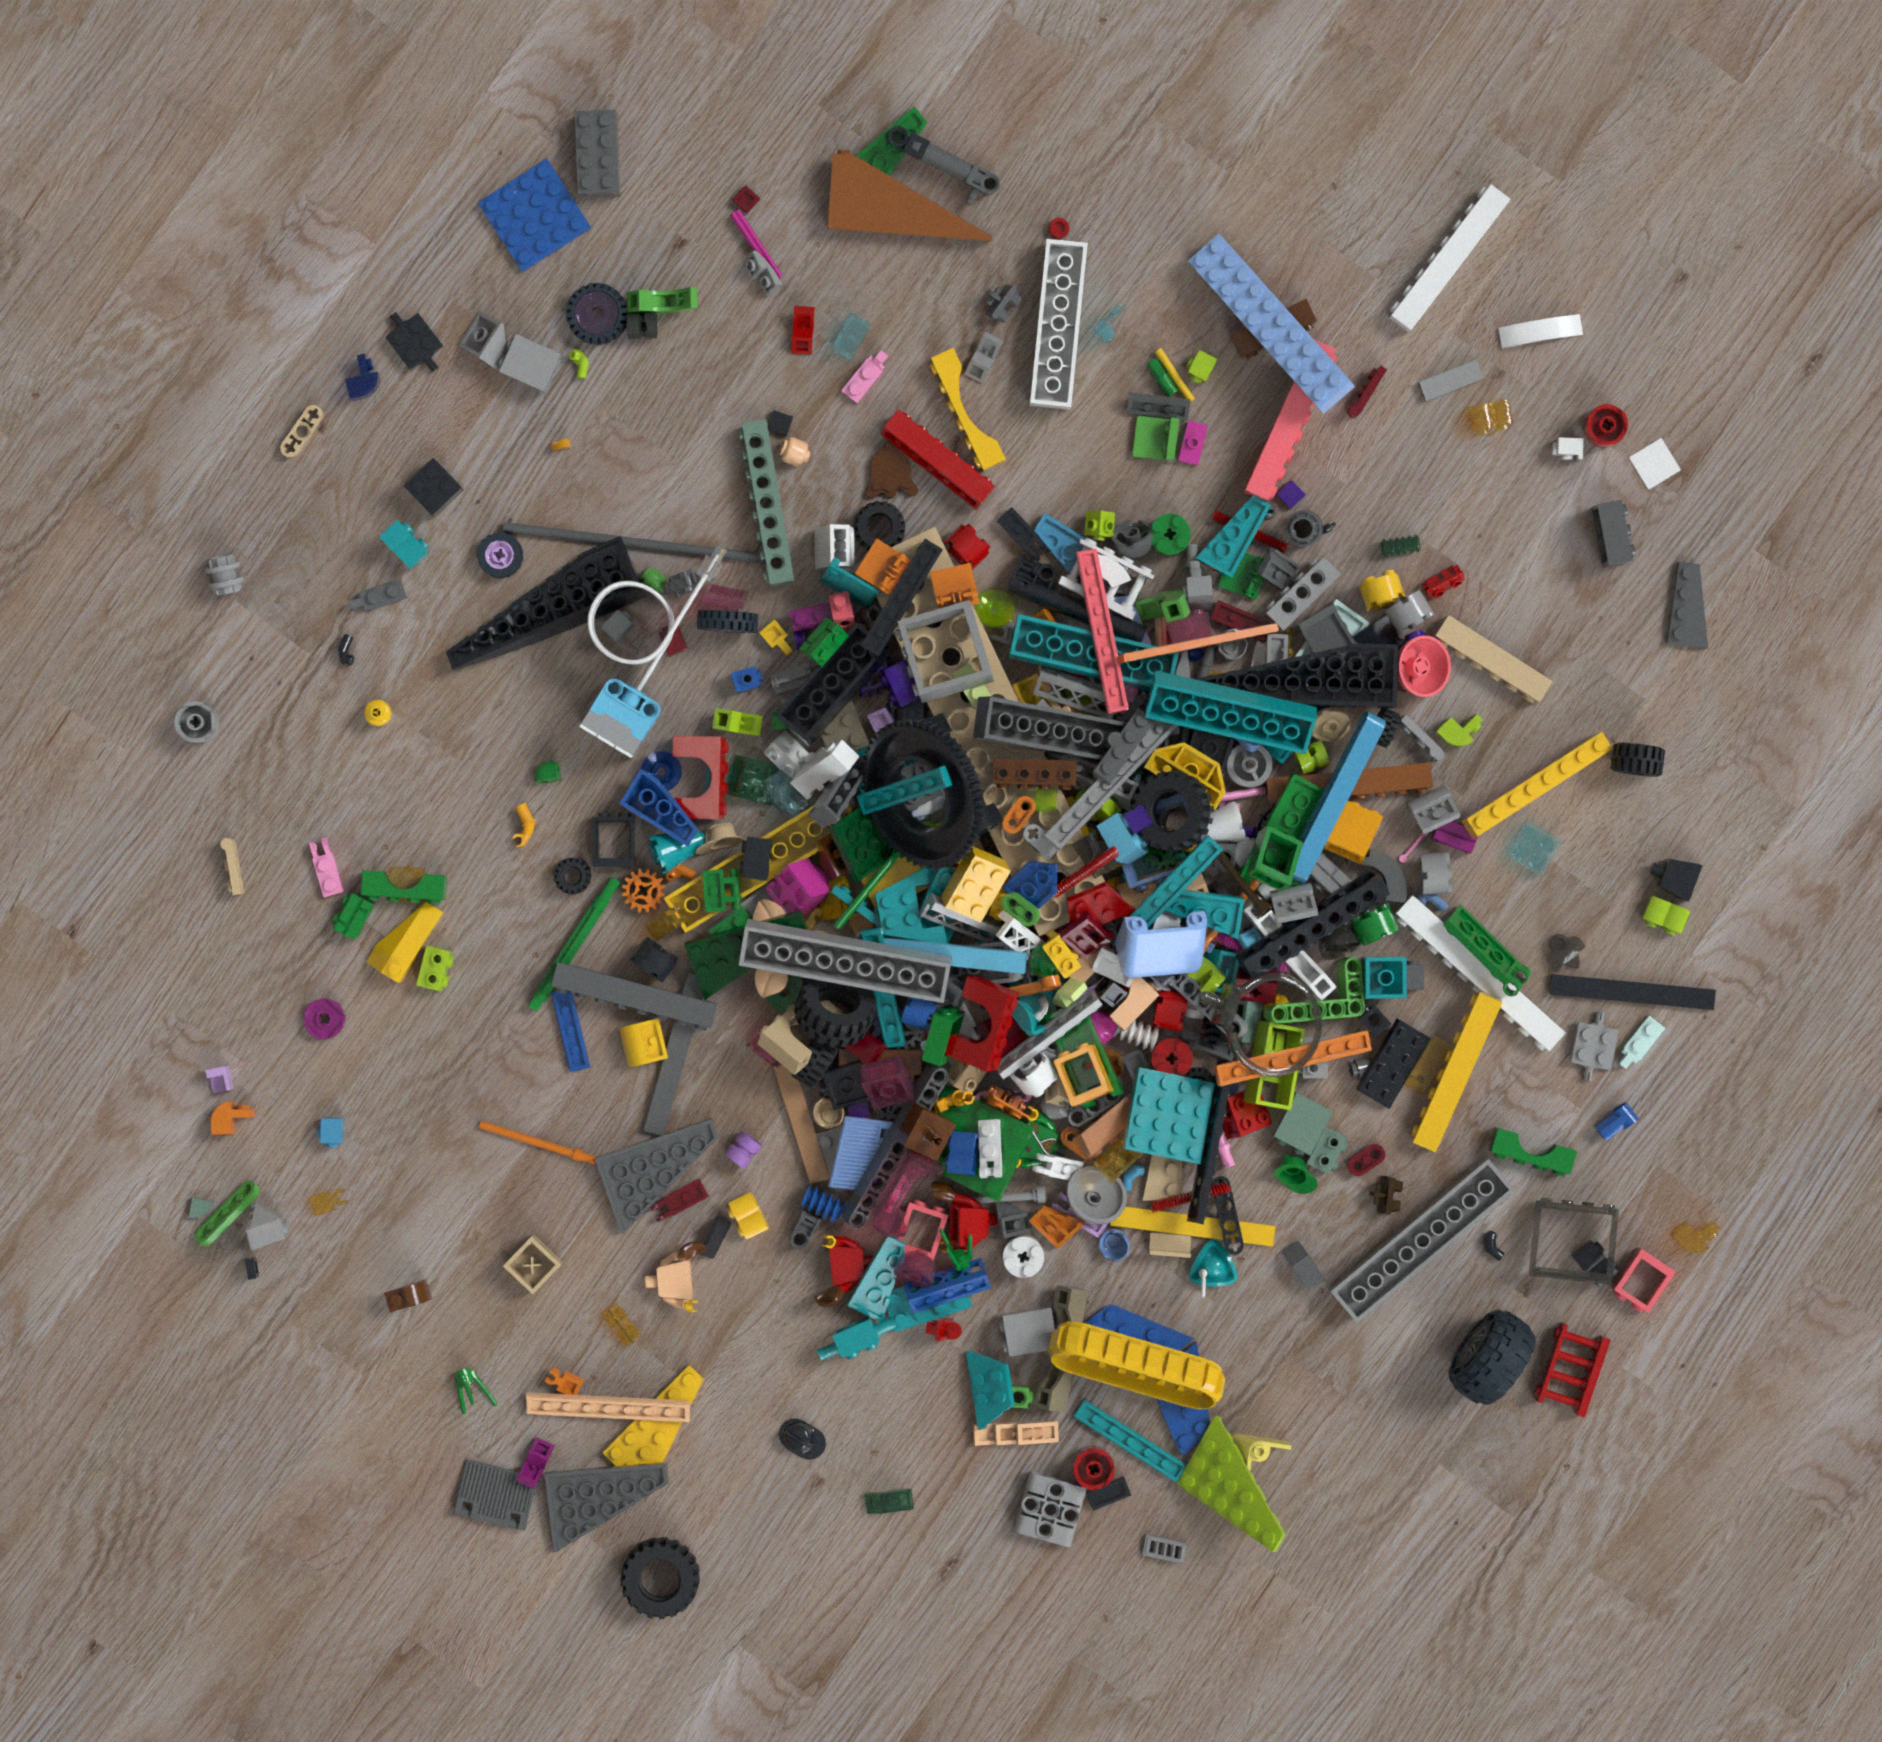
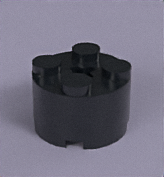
M646 937L632 954L630 960L663 983L677 964L678 957L664 948L661 950L662 946Z

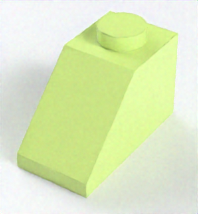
M968 663L952 675L954 678H959L975 673V670ZM985 685L963 691L973 709L977 708L978 697L991 696Z

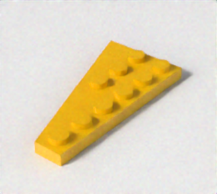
M689 1364L656 1399L690 1400L691 1406L704 1378ZM634 1420L603 1451V1454L615 1466L663 1462L682 1422Z

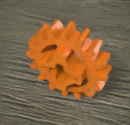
M638 869L637 875L631 872L632 878H625L628 884L622 885V888L626 889L622 896H627L628 898L625 904L632 903L630 909L633 910L635 907H638V912L641 913L642 909L645 908V911L649 913L650 907L656 910V903H663L660 897L666 896L665 893H662V889H665L666 886L660 884L663 878H656L657 872L651 875L650 869H647L645 873H643L642 869ZM640 877H648L653 881L645 883ZM634 882L636 888L635 892L631 894L630 889L632 883ZM652 885L647 891V896L644 894L636 896L641 891L640 886L649 887ZM657 887L658 892L654 900L652 893L653 889ZM640 898L644 899L648 904L642 905L635 901Z

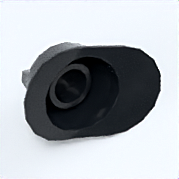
M798 1418L785 1421L780 1428L779 1439L782 1445L799 1457L807 1460L815 1459L824 1452L826 1439L823 1433Z

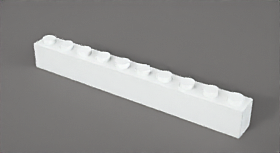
M1410 895L1406 903L1404 902L1394 913L1398 916L1396 921L1403 927L1408 925L1413 930L1411 934L1419 941L1423 939L1428 943L1426 947L1434 955L1438 952L1443 957L1441 961L1450 969L1452 967L1459 971L1457 975L1464 982L1469 980L1474 985L1472 989L1476 993L1482 991L1502 1000L1500 1007L1504 1012L1502 1016L1511 1024L1516 1022L1520 1026L1518 1030L1526 1037L1530 1035L1535 1040L1533 1044L1541 1051L1544 1049L1550 1051L1565 1035V1031L1520 991L1516 996L1506 995L1503 991V984L1494 978L1490 971L1457 938L1449 934L1443 926L1444 923L1413 895ZM1508 983V987L1511 990H1517L1511 983Z

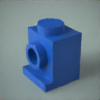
M755 666L731 673L736 693L761 687L760 682L763 681L761 670H756ZM750 675L752 678L751 682L746 683L744 677Z

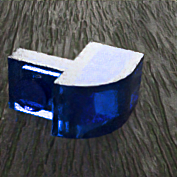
M365 353L357 355L361 375L345 379L351 401L372 396L380 385V374L378 372L371 373V370H374L373 362Z

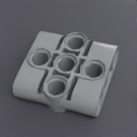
M1030 1471L1013 1531L1058 1545L1071 1547L1087 1489L1079 1483ZM1058 1484L1062 1487V1490L1058 1494H1053L1050 1491L1051 1486ZM1027 1499H1034L1036 1501L1035 1507H1026L1025 1501ZM1048 1504H1053L1056 1510L1054 1513L1048 1514L1045 1511V1507ZM1067 1510H1074L1076 1512L1073 1519H1067L1064 1516ZM1042 1524H1048L1051 1529L1048 1533H1041L1039 1527Z

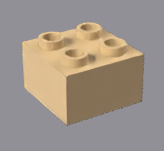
M533 1234L503 1267L530 1293L534 1294L563 1262Z

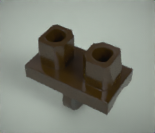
M1381 1175L1380 1184H1376L1375 1191H1369V1196H1374L1373 1204L1377 1205V1212L1391 1215V1212L1400 1211L1401 1203L1399 1200H1393L1394 1192L1402 1191L1403 1182L1395 1180L1394 1177Z

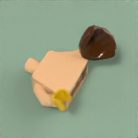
M688 1242L678 1252L669 1254L661 1260L660 1266H657V1275L645 1276L646 1288L658 1287V1296L662 1297L666 1303L676 1308L685 1309L687 1312H697L698 1310L693 1309V1303H699V1301L690 1300L693 1298L690 1259L706 1251L705 1245L701 1242Z

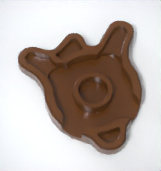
M886 441L882 449L872 459L870 471L872 482L867 489V496L875 498L883 493L894 498L899 488L909 496H915L918 493V488L911 480V465L908 457L892 443Z

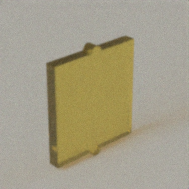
M410 865L406 867H391L390 881L399 888L410 889L421 881L425 874V868L410 867ZM400 898L399 901H390L391 903H405V905H408L409 903H416L407 902L408 898ZM420 899L419 904H424V899Z

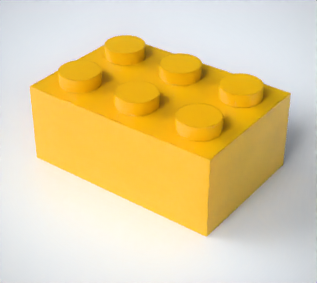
M972 847L973 851L969 852V855L961 860L942 893L941 899L945 908L982 922L1011 870L1006 860Z

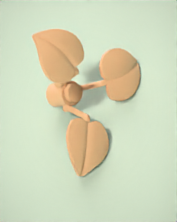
M763 899L756 906L753 920L762 921L786 913L777 903ZM761 969L756 970L755 985L758 993L763 998L781 992L788 983V974Z

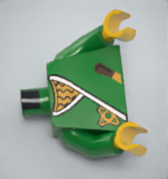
M1028 1106L1031 1109V1114L1028 1115L1027 1124L1034 1127V1130L1016 1168L1042 1166L1048 1161L1038 1160L1036 1158L1037 1153L1063 1157L1067 1146L1056 1143L1058 1134L1052 1121L1031 1106Z

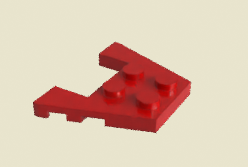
M1106 882L1067 898L1070 925L1079 919V916L1084 911H1088L1099 925H1103L1121 916L1124 918L1129 917L1136 910L1132 905L1124 901L1123 897ZM1088 925L1084 927L1086 931L1091 930Z

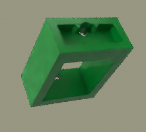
M1267 825L1258 832L1246 875L1279 891L1285 890L1292 884L1303 842L1297 840L1293 835H1287L1279 831L1274 826ZM1268 840L1290 850L1284 874L1262 864Z
M949 1004L934 1013L922 1057L923 1061L942 1066L952 1059V1057L945 1055L950 1035L960 1033L965 1011Z

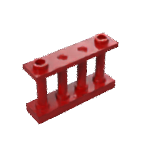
M1561 1322L1560 1326L1555 1328L1553 1337L1556 1339L1541 1383L1536 1385L1534 1396H1536L1535 1400L1539 1403H1542L1544 1397L1572 1406L1577 1416L1585 1418L1611 1339L1600 1335L1599 1339L1592 1340L1566 1331L1568 1325ZM1563 1339L1592 1348L1594 1351L1592 1359L1589 1358L1587 1360L1561 1351ZM1557 1358L1585 1367L1588 1370L1586 1378L1579 1379L1553 1370ZM1550 1378L1579 1387L1581 1390L1579 1398L1576 1397L1574 1399L1548 1390Z

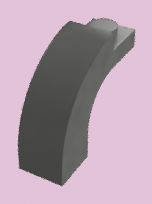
M1369 849L1362 865L1371 866L1382 875L1390 893L1384 900L1406 903L1407 884L1400 866L1385 853ZM1346 858L1347 864L1360 865Z

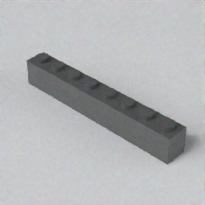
M560 961L557 962L551 985L555 987V991L567 994V990L572 991L579 998L587 999V996L594 997L595 1002L607 1004V1001L613 1002L615 1007L627 1010V1006L635 1008L636 1013L643 1015L651 1012L655 1014V1018L667 1020V1017L675 1019L674 1023L685 1026L687 1022L695 1024L694 1028L704 1031L712 1027L718 1003Z

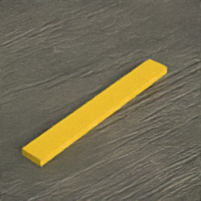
M1125 1206L1122 1214L1116 1220L1110 1222L1111 1226L1223 1240L1219 1219L1213 1217H1206L1203 1225L1187 1222L1188 1214L1159 1210L1153 1213L1151 1209ZM1228 1220L1224 1223V1228L1232 1232L1235 1230L1236 1224L1232 1220ZM1239 1221L1244 1243L1273 1247L1276 1226ZM1238 1233L1230 1236L1226 1235V1238L1228 1239L1231 1237V1241L1235 1242L1234 1237L1239 1236Z

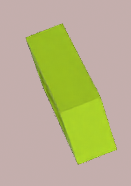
M1258 1021L1252 1057L1283 1050V1047L1287 1049L1303 1045L1305 1029ZM1272 1028L1286 1030L1287 1034L1281 1032H1276L1275 1034V1031H1272ZM1299 1068L1247 1080L1244 1102L1291 1110ZM1263 1081L1278 1083L1275 1103L1260 1100Z

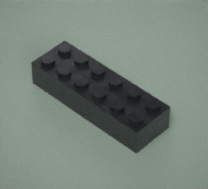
M857 622L847 633L849 637L824 666H818L775 715L780 723L809 747L891 655L887 646L884 647L879 657L863 648L861 644L869 632Z

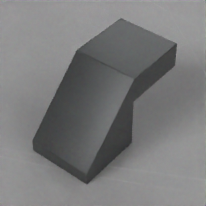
M1299 1241L1282 1251V1254L1309 1292L1326 1281Z

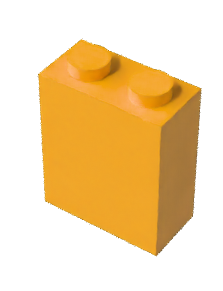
M1347 801L1324 849L1362 865L1383 816L1375 810L1361 807L1357 802Z

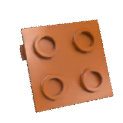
M876 539L855 574L890 596L912 560L879 539Z
M971 563L930 572L938 609L970 600L971 605L979 604Z
M991 1085L988 1088L989 1096H982L983 1099L987 1100V1105L995 1109L1000 1108L1004 1110V1113L1014 1118L1029 1117L1023 1113L1026 1108L1024 1101L1014 1097L1012 1094L1007 1098L1008 1092H1004L1003 1089L996 1085Z

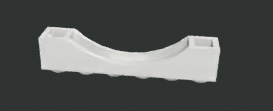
M1248 898L1244 902L1243 914L1263 937L1282 926L1281 923L1277 924L1276 916L1272 910L1259 918L1254 912V904ZM1303 950L1296 957L1285 961L1317 999L1322 1001L1336 988L1329 977Z

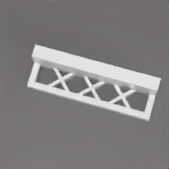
M1004 910L998 915L1005 923L996 936L1015 951L1027 952V960L1030 956V949L1045 943ZM1012 927L1013 936L1005 938V934ZM1025 938V945L1018 947V940Z

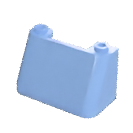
M1205 911L1190 913L1186 919L1187 927L1148 930L1146 922L1140 917H1125L1115 940L1122 973L1127 977L1135 978L1197 972L1203 962L1207 928Z

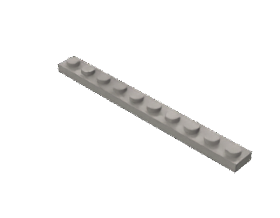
M1155 720L1110 786L1098 779L1045 834L1044 839L1056 850L1060 851L1179 725Z

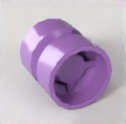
M742 1130L735 1138L736 1144H730L724 1154L745 1169L752 1160L751 1155H756L762 1148V1145Z

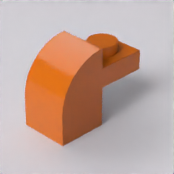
M235 1100L222 1103L212 1114L211 1135L234 1134L235 1118L255 1117V1108H250V1105H237V1108H235Z

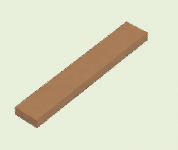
M782 1064L774 1066L773 1068L809 1181L813 1184L829 1179L830 1175L800 1081L791 1076L792 1072Z

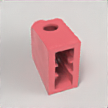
M849 592L831 594L828 598L833 621L848 633L855 625ZM848 621V624L841 625V622Z

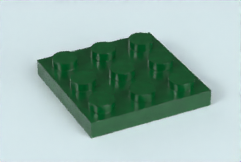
M860 805L841 817L836 824L828 827L854 883L861 881L880 867L892 854L893 849L889 848L888 842L884 843V837L878 835V828L875 829L874 821L870 820L871 814L863 815Z

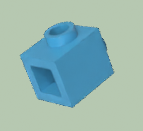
M321 1118V1126L317 1127V1138H320V1143H326V1147H338V1144L344 1142V1118Z

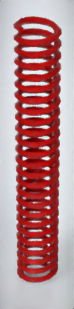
M1215 510L1212 521L1215 519V522L1218 521V524L1221 522V525L1224 523L1225 526L1232 517ZM1257 530L1253 538L1260 543L1262 542V544L1265 543L1268 547L1271 546L1278 551L1280 550V552L1283 551V554H1285L1288 543L1282 542V540L1276 539V537L1273 538L1270 534H1264V531L1261 532V530Z
M1115 846L1110 847L1099 857L1097 856L1088 864L1086 863V866L1083 865L1078 871L1073 872V875L1070 874L1065 880L1060 881V884L1057 883V896L1054 895L1053 897L1058 898V896L1066 893L1071 887L1082 882L1087 876L1089 877L1092 873L1105 866V864H1108L1111 860L1113 861V859L1119 856L1117 848Z
M1224 1181V1184L1221 1182V1185L1218 1183V1187L1215 1184V1188L1214 1185H1211V1196L1213 1197L1231 1191L1230 1184L1227 1185L1226 1181ZM1189 1191V1193L1186 1192L1183 1195L1180 1193V1197L1177 1194V1198L1174 1195V1199L1172 1196L1170 1198L1167 1197V1199L1164 1198V1200L1161 1198V1202L1158 1199V1203L1155 1200V1204L1152 1201L1153 1209L1151 1211L1154 1213L1158 1210L1161 1211V1209L1164 1210V1208L1167 1210V1207L1170 1209V1207L1173 1208L1177 1205L1180 1206V1204L1183 1205V1203L1186 1204V1202L1189 1204L1192 1192Z

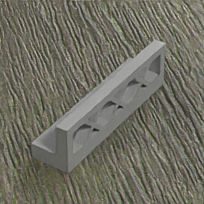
M1041 666L1033 692L1034 695L1112 720L1114 713L1107 714L1098 706L1099 703L1105 701L1101 684ZM1042 681L1050 683L1053 690L1049 692L1039 690ZM1065 688L1069 689L1073 696L1067 699L1062 698L1059 691ZM1083 695L1090 696L1092 703L1088 705L1081 704L1078 698Z
M930 893L919 912V915L923 918L983 942L993 941L1003 926L1001 921L985 915L982 922H978L947 909L941 897ZM929 908H931V910H934L937 913L930 914L927 913V911ZM944 915L954 918L955 920L947 921L945 920ZM962 922L969 924L972 927L965 928L963 927ZM979 929L989 932V935L980 934Z

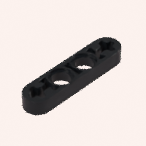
M1218 1176L1212 1182L1214 1188L1219 1180L1223 1184L1224 1181H1226L1227 1185L1230 1184L1229 1180L1224 1176ZM1231 1189L1230 1192L1227 1191L1229 1196H1223L1218 1199L1215 1195L1214 1201L1226 1252L1236 1256L1243 1251L1244 1242ZM1221 1201H1229L1231 1209L1226 1212L1222 1211L1219 1205ZM1228 1220H1232L1236 1224V1228L1232 1232L1224 1228V1223ZM1238 1233L1239 1237L1235 1236L1234 1239L1236 1244H1240V1247L1237 1248V1251H1234L1233 1248L1229 1249L1232 1241L1231 1237L1227 1239L1226 1235L1230 1236Z

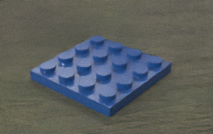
M547 158L478 202L522 272H525L592 229Z

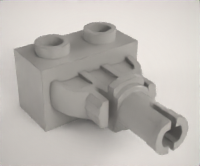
M1187 545V563L1184 565V571H1189V577L1186 578V585H1182V590L1184 591L1190 612L1212 610L1213 588L1211 575L1201 576L1203 563L1195 559L1199 555L1198 545Z

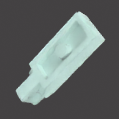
M1648 1015L1623 1046L1621 1053L1624 1056L1618 1064L1624 1069H1627L1632 1061L1636 1064L1665 1030V1027Z

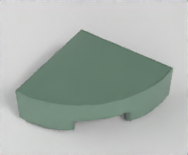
M193 1197L188 1218H198L205 1215L211 1209L214 1201Z

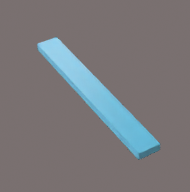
M884 937L885 944L952 956L951 966L1019 974L1026 973L1027 952Z

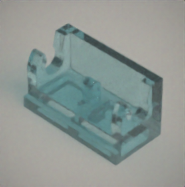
M850 313L835 339L831 351L852 361L871 325L862 318Z

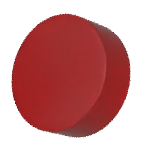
M1063 218L1053 219L1049 224L1050 235L1055 239L1065 238L1069 233L1068 222Z

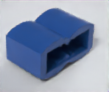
M953 1131L947 1142L950 1152L949 1156L945 1158V1168H947L949 1173L975 1176L979 1151V1134Z

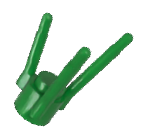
M940 1229L939 1232L947 1246L946 1252L952 1260L957 1271L966 1270L970 1266L969 1260L973 1259L972 1235H968L967 1252L962 1249L954 1251L943 1229Z
M470 1367L454 1373L456 1377L454 1380L457 1385L463 1414L466 1413L463 1387L471 1405H474L473 1396L469 1385L474 1383L472 1379L476 1381L493 1405L497 1406L494 1397L478 1378L475 1370L471 1371Z

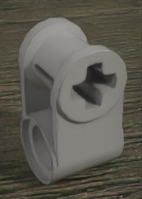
M1036 824L1026 825L1023 829V837L1049 861L1057 850L1044 839L1046 832ZM1029 828L1032 830L1035 828L1037 829L1036 838H1028Z

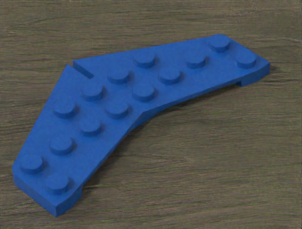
M1113 1304L1106 1305L1084 1322L1178 1351L1194 1339ZM1194 1342L1183 1352L1199 1356L1197 1342ZM1157 1399L1176 1447L1184 1455L1201 1441L1210 1425L1208 1409H1193Z

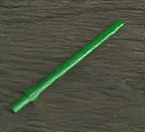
M894 848L892 849V854L834 923L833 927L840 930L896 860L900 858V853L895 854Z

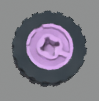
M495 532L494 534L487 535L481 541L480 546H478V563L482 570L492 577H510L521 567L523 550L517 539L510 534Z

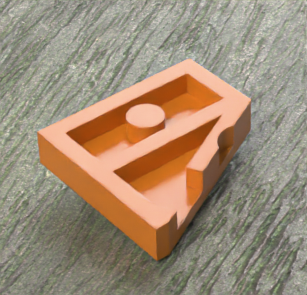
M1045 1205L1029 1219V1222L1057 1249L1085 1224L1083 1219Z

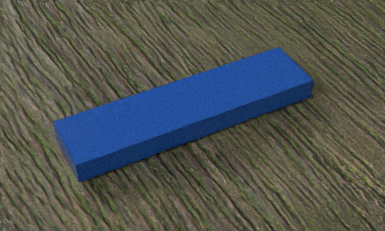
M568 990L567 994L557 991L551 992L570 1072L590 1068L573 992Z

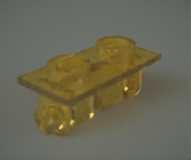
M617 1303L603 1313V1319L612 1330L617 1326L619 1327L615 1335L623 1345L625 1344L628 1347L641 1337L636 1325L632 1324L626 1316L624 1309Z

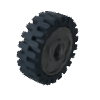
M698 610L697 629L727 633H757L758 614L741 611Z

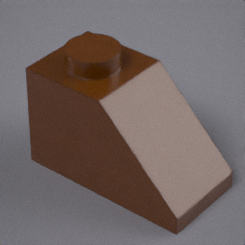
M829 834L819 839L820 864L829 882L849 872L832 835Z

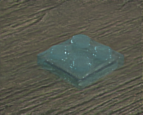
M1526 820L1505 856L1541 877L1562 841Z

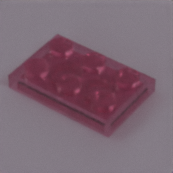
M709 583L703 592L701 601H705L708 606L718 607L719 604L726 606L728 610L738 611V609H743L748 600L749 592Z

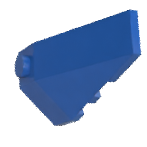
M640 769L619 804L688 847L699 829L663 784L654 776Z

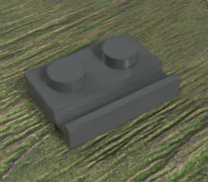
M1270 547L1269 555L1265 556L1256 573L1283 591L1287 586H1290L1296 575L1294 572L1300 566L1277 549Z

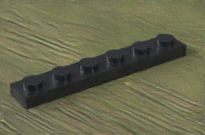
M924 539L861 644L863 648L879 657L898 626L897 621H900L943 551L942 548Z

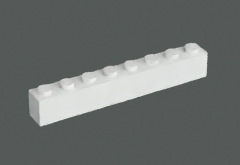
M1492 184L1488 189L1483 187L1477 195L1479 201L1476 205L1471 203L1464 212L1467 217L1463 222L1460 219L1452 228L1455 232L1451 238L1445 237L1439 245L1442 247L1441 251L1438 254L1434 252L1427 261L1430 264L1426 270L1421 269L1415 277L1417 280L1416 284L1413 287L1409 285L1402 294L1405 297L1401 303L1397 301L1391 308L1390 312L1393 314L1390 316V319L1408 333L1413 329L1511 200Z

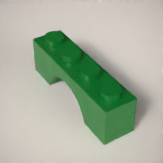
M362 871L361 895H367V900H379V896L387 897V901H399L400 898H408L407 902L420 903V899H428V903L440 904V900H446L447 875L424 874L416 886L410 889H402L395 886L389 880L385 871Z
M1495 1127L1489 1151L1494 1153L1493 1157L1505 1160L1506 1156L1514 1158V1163L1525 1165V1162L1532 1163V1168L1542 1171L1546 1167L1553 1170L1552 1174L1564 1177L1565 1173L1571 1175L1577 1154L1576 1150L1554 1144L1546 1153L1540 1155L1529 1154L1520 1145L1517 1133Z

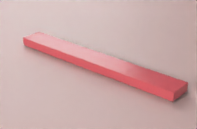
M1097 549L1079 551L1075 554L1107 714L1128 711L1129 708L1121 668L1118 663V653Z

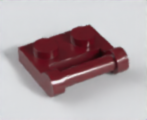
M1088 911L1082 912L1079 919L1059 933L1061 939L1085 960L1113 939V934L1100 926ZM1088 925L1100 937L1095 939L1084 927Z

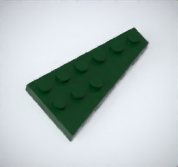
M802 910L762 920V922L808 929ZM745 925L685 942L684 947L704 1000L752 969L739 966Z

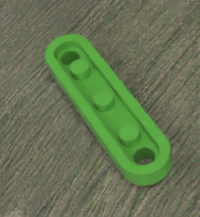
M250 1180L244 1182L199 1227L195 1234L196 1242L202 1246L212 1244L258 1197L259 1186Z

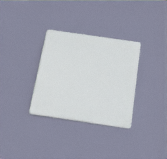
M1662 438L1629 457L1648 489L1681 470Z

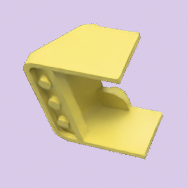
M1243 1434L1231 1435L1234 1444L1237 1445L1245 1459L1243 1461L1249 1472L1252 1461L1262 1462L1266 1460L1270 1454L1271 1447L1289 1450L1292 1447L1289 1441Z

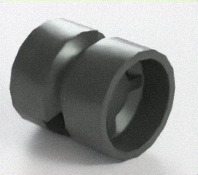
M639 312L627 313L628 340L640 339L641 336H644L645 339H657V313L645 312L643 315H640ZM642 322H646L647 329L642 330Z

